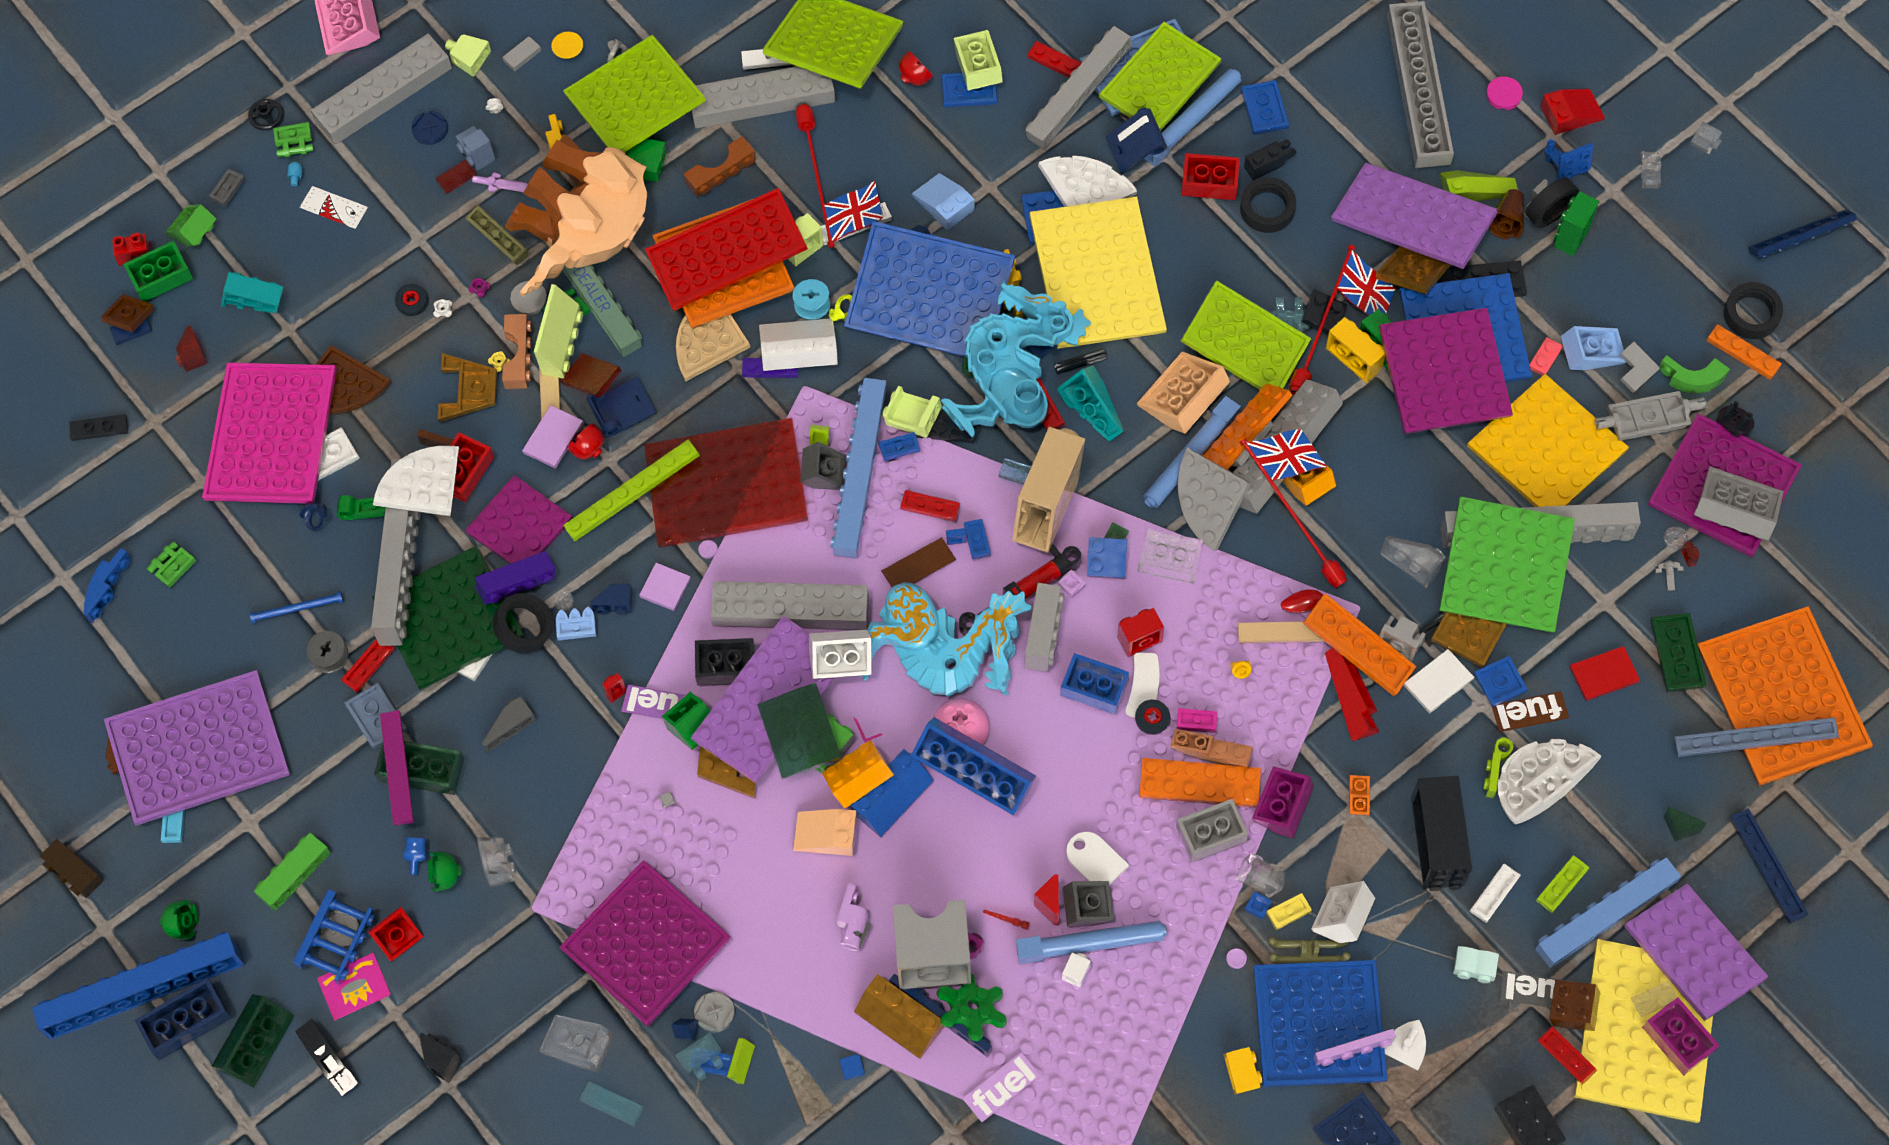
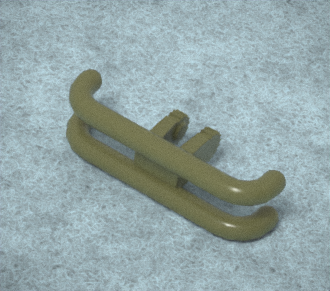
M1270 937L1268 940L1269 945L1274 948H1299L1300 956H1277L1275 953H1271L1269 959L1276 964L1340 962L1350 959L1348 952H1344L1342 955L1318 956L1319 948H1339L1346 946L1349 942L1338 943L1334 940H1276L1274 937Z

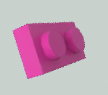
M1178 708L1176 729L1216 732L1217 711Z

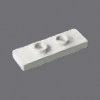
M1503 864L1470 912L1487 923L1521 875L1506 864Z

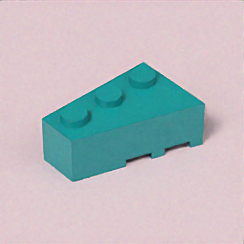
M228 272L220 307H226L227 304L237 305V309H243L244 306L254 307V311L277 313L283 286L275 282L261 281V279L256 277H246L238 272Z

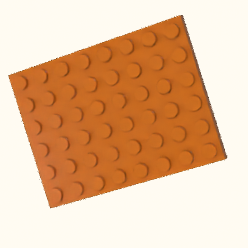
M1809 606L1697 644L1700 655L1733 729L1835 717L1839 737L1836 739L1743 749L1759 786L1873 747Z

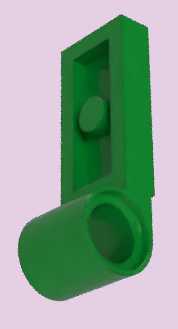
M343 495L338 500L337 517L342 520L385 516L386 507L374 506V497L356 500L352 496Z

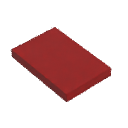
M1624 646L1571 664L1569 667L1585 701L1640 682V678Z

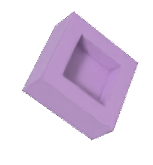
M1072 570L1058 581V586H1061L1071 598L1085 585V581Z

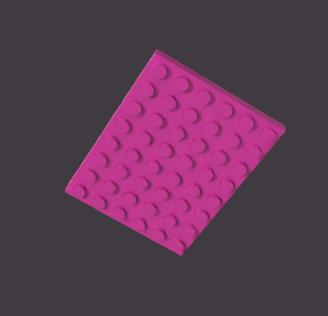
M227 363L202 495L204 501L314 503L337 371L335 365Z

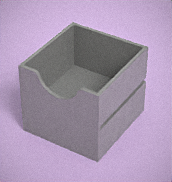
M965 900L948 901L945 910L934 918H923L917 915L909 904L893 905L899 988L910 989L971 984Z

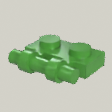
M309 122L273 128L276 146H283V149L277 150L278 157L285 156L287 158L294 154L301 153V155H304L307 152L314 151L313 144H305V142L312 141ZM299 143L298 147H289V145Z
M174 541L169 546L166 545L162 549L163 552L157 558H153L150 561L151 564L146 568L151 574L158 569L154 575L169 588L196 562V559L182 547L175 552L179 546ZM168 557H171L164 565L162 564Z

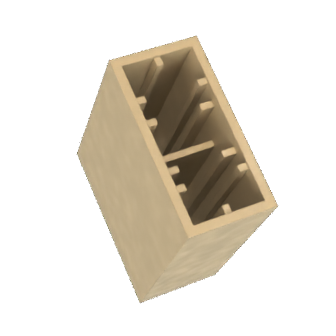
M1048 428L1018 497L1012 541L1047 553L1049 552L1079 480L1085 438L1079 437L1073 430Z

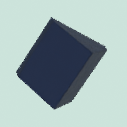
M680 1018L672 1023L675 1038L694 1040L698 1020Z

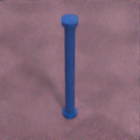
M339 591L335 595L258 613L250 612V619L253 624L257 623V620L338 601L343 603L342 592Z

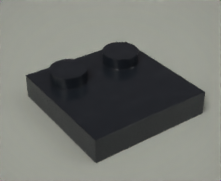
M1314 289L1311 292L1301 322L1319 329L1331 296ZM1334 298L1322 332L1329 335V331L1342 320L1347 304Z

